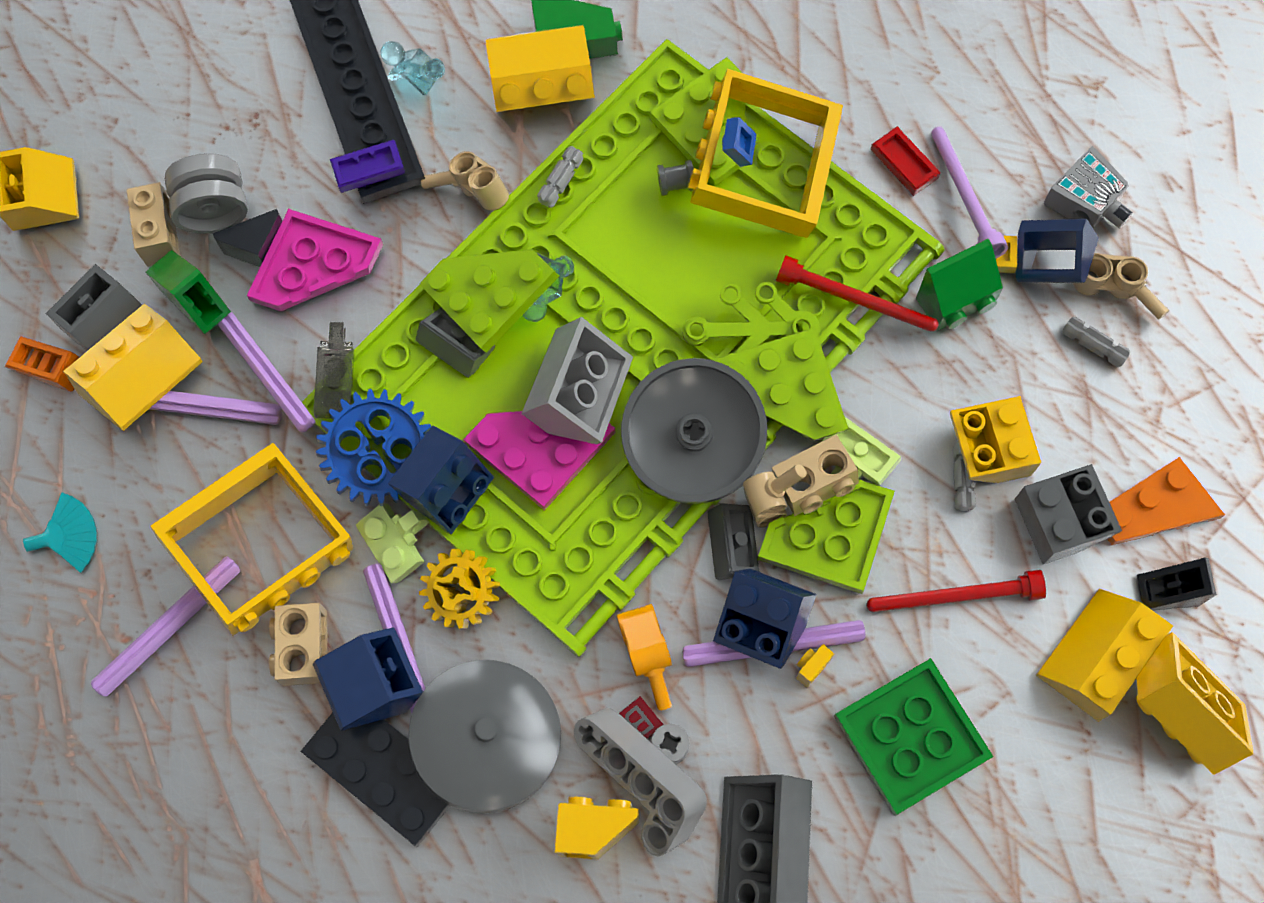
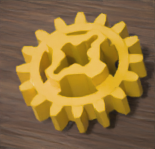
M451 549L450 556L446 553L437 554L439 564L428 562L427 567L431 574L430 576H421L420 580L427 583V589L419 591V595L428 596L429 599L423 605L424 610L434 609L435 612L433 613L432 620L441 621L444 619V627L447 628L454 627L456 622L459 629L468 628L469 621L473 625L481 624L480 613L491 615L493 611L488 606V603L499 600V597L492 594V589L499 587L500 582L491 581L490 578L496 572V569L493 567L485 568L487 558L485 556L475 558V551L466 549L463 555L461 549ZM453 566L452 573L444 577L443 574ZM476 574H477V576H478V578H479V580H480V585H479V583H478V581H477V579H476V577H475ZM459 583V586L464 587V590L470 591V593L460 594V591L455 590V587L449 586V584ZM477 601L470 610L462 613L463 610H466L469 603Z

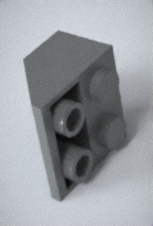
M94 264L45 314L65 334L88 351L141 307L142 304L118 281Z
M1092 464L1024 486L1015 498V502L1043 565L1077 554L1122 531Z

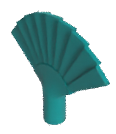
M62 492L45 531L42 534L24 538L23 544L26 552L48 547L57 554H60L76 570L82 573L95 552L97 529L95 520L84 504L73 496Z

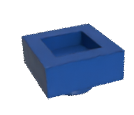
M740 117L727 119L725 135L722 138V151L740 167L752 165L757 134Z

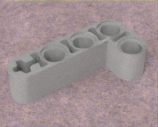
M605 708L578 720L574 727V737L580 748L650 811L641 830V840L646 850L652 855L662 856L686 842L707 805L703 789L613 709Z

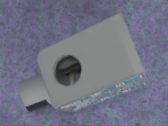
M1093 146L1051 187L1043 203L1048 208L1068 219H1087L1092 228L1105 217L1120 229L1133 214L1131 210L1119 202L1129 187L1128 182Z

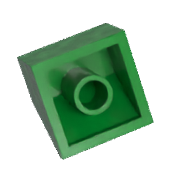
M986 239L927 268L916 299L926 315L938 321L939 326L936 331L947 326L949 329H953L964 323L968 318L967 316L977 311L979 314L986 313L997 305V299L1003 289L990 240Z

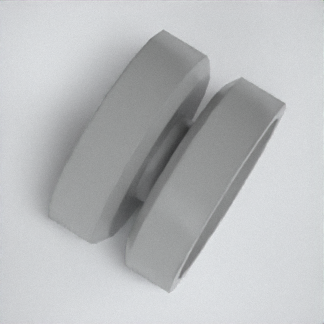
M214 153L196 154L172 163L165 171L164 180L166 192L170 197L169 209L171 220L176 227L186 232L198 234L215 233L236 225L246 218L248 207L242 190L241 171L237 162L233 159Z

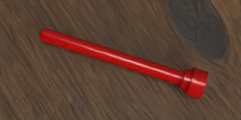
M785 255L776 278L777 282L787 286L790 283L797 285L799 282L930 332L937 330L939 326L935 318L804 270V265L798 264V259Z
M1041 570L1025 571L1024 575L1018 576L1017 580L873 597L867 601L866 606L871 612H880L1020 594L1021 598L1027 597L1029 601L1046 598V583Z

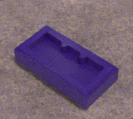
M395 140L330 159L340 193L405 174Z

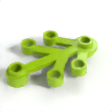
M771 282L760 283L756 288L755 297L759 303L768 304L784 321H769L742 296L741 288L737 284L727 283L720 291L721 301L726 305L733 306L748 322L708 323L704 318L694 316L685 321L682 335L684 340L693 346L704 344L710 337L750 336L734 352L736 353L761 345L769 336L786 337L798 333L796 324L799 321L806 322L809 329L815 327L818 335L820 324L812 312L807 310L794 311L777 295V289ZM764 287L770 288L773 294L770 299H763L759 294L760 289ZM733 288L737 292V298L734 300L726 299L724 296L725 290ZM693 324L702 326L703 333L700 336H693L690 333V327Z

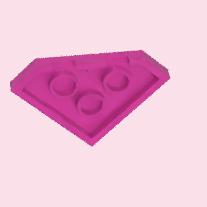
M288 209L249 289L247 297L251 302L278 311H284L370 274L383 247V242L381 238Z
M522 411L487 414L463 440L470 449L545 511L616 431L615 427L609 423L602 443H588L548 434L523 416Z

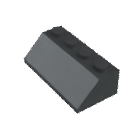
M783 774L724 777L717 903H808L812 780Z

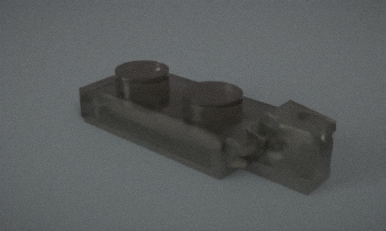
M330 322L329 340L320 341V347H317L314 397L315 418L332 419L329 410L331 408L341 412V399H344L350 405L352 404L355 352L353 342H346L344 322Z

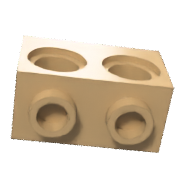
M158 182L126 189L134 249L147 267L153 266L171 250L180 256L177 230L171 220L169 209L170 197L162 184Z
M837 434L772 467L775 478L797 464H801L806 469V477L798 482L808 483L810 485L809 488L804 491H796L792 489L794 486L792 485L785 490L783 496L794 516L802 512L804 514L811 513L821 507L823 501L835 495L836 497L845 496L855 488V485L859 484L858 469ZM829 466H839L842 468V471L832 475L826 473L825 469Z
M320 603L275 606V617L270 618L269 621L270 637L272 640H275V654H271L269 657L271 676H275V680L283 686L319 684L320 681L313 663L327 654V610ZM298 619H305L304 629L298 634H290V627L293 622ZM305 655L304 666L300 670L292 672L290 670L291 661L296 656Z

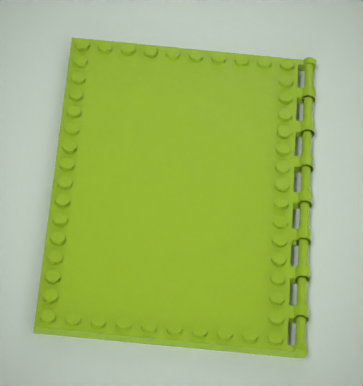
M668 39L509 195L508 201L504 206L494 210L447 257L454 258L534 250L560 275L495 343L494 350L469 378L465 377L416 341L419 323L441 308L425 289L419 285L302 401V404L314 418L315 425L322 432L328 434L321 427V422H333L329 410L331 408L341 412V399H344L351 405L354 403V392H357L361 399L364 400L367 399L368 389H372L375 398H380L382 391L386 389L388 400L392 401L399 393L401 394L402 406H405L410 401L414 402L413 415L418 412H424V419L419 423L420 425L431 424V427L433 425L464 442L463 439L487 414L523 411L557 328L583 317L633 356L609 421L615 427L616 433L545 511L470 449L493 475L494 479L452 535L428 519L430 522L428 525L455 549H461L462 555L467 549L475 551V558L485 556L487 562L484 567L496 569V572L490 576L491 581L500 582L499 588L577 657H580L586 651L585 645L617 610L622 611L636 595L634 593L635 589L665 556L669 558L683 543L682 537L712 504L717 505L721 500L693 504L672 528L669 527L664 521L677 508L680 502L664 498L648 488L630 466L622 444L621 424L625 406L634 389L647 375L665 364L681 359L701 358L714 360L734 353L750 337H710L704 344L693 346L688 344L682 335L685 321L690 317L699 316L708 323L748 322L733 306L726 305L721 301L720 291L727 283L737 284L741 288L742 296L769 321H784L768 304L759 303L755 297L756 288L760 283L771 282L777 289V295L794 311L807 310L817 317L820 324L818 338L821 347L830 338L836 342L837 345L825 357L831 373L847 354L852 355L865 340L864 335L883 314L869 309L853 325L847 319L860 305L799 282L797 285L790 283L789 286L777 282L776 278L785 255L798 259V264L804 265V270L871 294L874 290L880 295V298L897 304L909 291L908 286L932 259H938L945 251L943 245L937 239L832 161L818 222L808 238L690 203L693 191H690L688 188L668 191L667 195L662 196L658 182L657 165H663L664 168L684 165L688 159L650 119V112L709 70ZM746 103L744 122L757 134L752 165L740 167V169L715 187L799 212L814 148L760 107ZM573 146L583 153V161L577 169H574L575 173L563 193L558 194L559 199L556 204L549 208L538 201V193L543 185L548 184L546 180L558 161L563 160L562 155L565 150ZM915 244L919 245L922 251L900 276L896 277L892 274L891 270ZM764 287L759 291L763 299H770L773 295L768 287ZM728 288L725 290L724 296L728 300H734L737 298V292L733 288ZM799 321L796 324V329L798 332L808 330L809 326L806 322ZM693 324L690 327V333L693 336H700L703 333V328L699 324ZM769 336L762 344L783 338L784 336ZM376 416L370 422V426L376 430H384L390 424L389 419L384 416ZM770 419L767 422L765 450L776 439L775 434L783 426ZM357 422L355 426L365 435L369 442V452L375 450L390 473H395L396 468L383 455V443L375 444L361 422ZM348 436L341 441L340 447L346 451H354L361 442L357 437ZM398 444L391 451L392 455L397 459H405L412 452L410 447L405 444ZM368 465L364 468L376 479L382 473L381 468L377 465ZM398 494V499L411 510L418 511ZM647 540L650 541L655 547L624 581L618 578L616 574ZM599 593L603 595L606 601L574 636L566 630Z

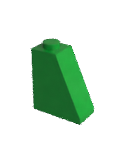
M531 0L536 32L584 25L589 59L618 55L617 41H623L621 22H614L612 8L576 0Z
M173 250L169 251L145 271L159 290L204 334L231 313L204 275Z

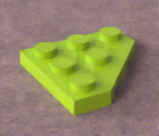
M725 57L650 112V119L682 154L692 161L696 169H699L701 161L695 158L701 138L706 139L708 130L703 129L704 120L708 109L713 110L715 101L710 99L715 81H722L727 69L742 73L728 57ZM728 98L708 179L712 186H717L740 169V166L722 151V138L725 135L727 119L740 117L743 121L745 119L746 103L732 98Z
M534 250L444 258L419 284L464 332L487 353L560 275Z
M815 327L713 360L736 370L753 386L761 399L766 418L780 425L782 424L812 441L849 429Z
M859 480V484L855 485V488L850 493L842 497H836L835 495L823 501L821 507L811 513L804 514L802 512L796 516L792 513L784 518L780 517L769 523L757 560L863 594L895 491Z

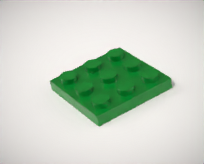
M931 658L834 715V718L894 816L994 757Z

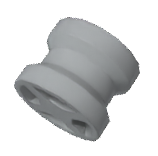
M666 724L659 727L653 734L651 743L677 765L685 759L688 754L689 739L684 729L678 725Z

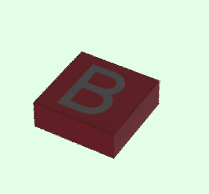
M641 696L618 713L648 740L659 727L664 725Z

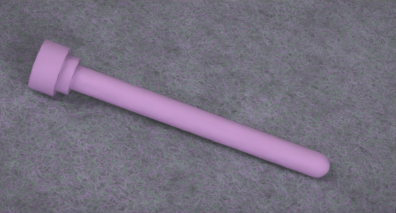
M939 126L935 127L932 130V137L979 234L977 244L989 239L997 259L1008 250L1007 242L1002 233L991 228L945 130Z

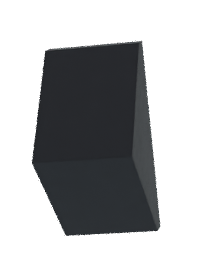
M274 209L215 232L213 236L224 255L260 267L283 220L278 210Z
M1206 557L1137 575L1142 603L1152 611L1199 607L1217 595L1210 561Z

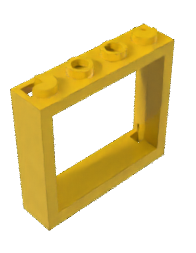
M727 69L722 81H715L710 99L715 101L713 110L708 109L704 120L703 129L708 130L706 139L701 138L695 158L701 161L699 169H693L688 183V188L693 190L690 203L808 238L818 222L843 105ZM728 98L818 125L799 212L707 184Z
M271 443L150 525L158 541L232 636L239 631L246 632L258 623L260 616L270 609L275 610V606L286 604L293 592L300 587L307 588L314 584L320 578L321 572L331 565L338 566L350 556V551L353 550L351 536L274 443ZM278 473L332 539V542L231 613L176 542Z

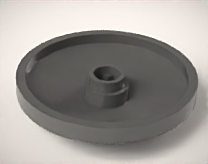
M681 359L657 368L647 375L634 389L623 413L621 424L622 444L633 471L652 491L664 498L680 503H709L734 493L743 486L744 481L755 473L766 448V414L756 390L736 370L709 359Z
M495 660L469 661L454 666L437 676L425 688L417 700L409 725L410 756L416 773L431 793L446 804L473 813L504 811L521 804L534 795L543 786L552 772L559 754L561 742V726L558 712L552 698L542 684L521 668Z

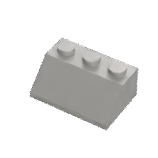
M583 317L557 328L530 391L522 415L548 434L593 444L602 443L633 356Z

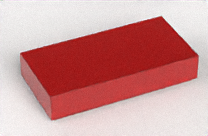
M898 126L872 143L870 150L913 196L936 181L941 174Z

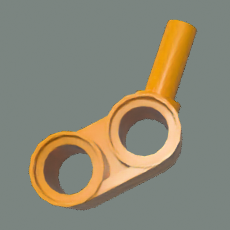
M649 604L617 614L621 634L627 646L636 677L640 675L648 677L658 710H666L672 707L662 673L666 667L672 666V661L664 636L661 634L653 605Z

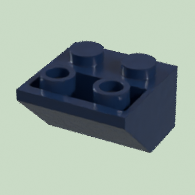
M432 425L388 484L407 503L452 535L479 497L487 490L494 477L462 440Z
M750 568L735 571L713 642L781 669L806 628L817 594Z
M394 627L362 634L315 660L313 663L340 731L405 714L423 693Z

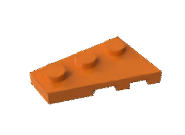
M1178 457L1109 502L1122 531L1107 540L1111 545L1153 536L1156 533L1175 528L1181 529L1192 524L1221 519L1225 514L1183 460Z

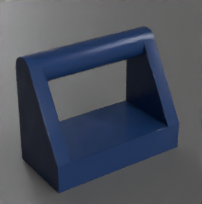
M1022 220L1018 231L1017 282L1085 283L1099 240L1088 220ZM1037 250H1075V269H1032Z

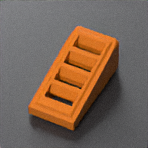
M20 336L5 367L72 392L74 387L63 371L80 357L71 351ZM31 349H33L34 351L31 357L29 358L27 364L24 365Z

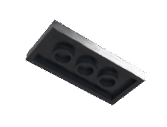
M332 712L300 751L416 847L421 844L450 807V805L431 793L419 778L411 760L409 739L384 719L340 731Z

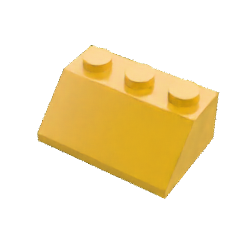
M584 25L485 39L496 112L595 98Z
M144 303L63 372L79 396L124 431L202 363V360L165 318Z
M1099 588L1037 672L1036 676L1099 722L1112 714L1162 640L1171 631L1173 625L1143 603Z
M1173 632L1166 635L1136 677L1137 703L1146 715H1153L1162 724L1165 733L1172 740L1177 739L1187 749L1188 754L1195 763H1202L1215 775L1254 754L1246 705Z

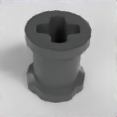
M691 160L685 161L684 165L664 168L663 165H657L658 182L662 196L667 195L668 191L688 188L693 171Z

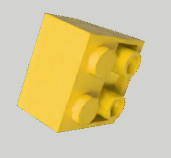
M28 147L0 152V217L12 231L79 219L75 165L71 157Z
M1021 396L950 411V417L969 480L1001 483L1033 475L1042 463Z
M568 797V803H559L555 853L559 857L600 859L639 824L638 808H632L631 801L609 799L607 806L594 805L591 798Z

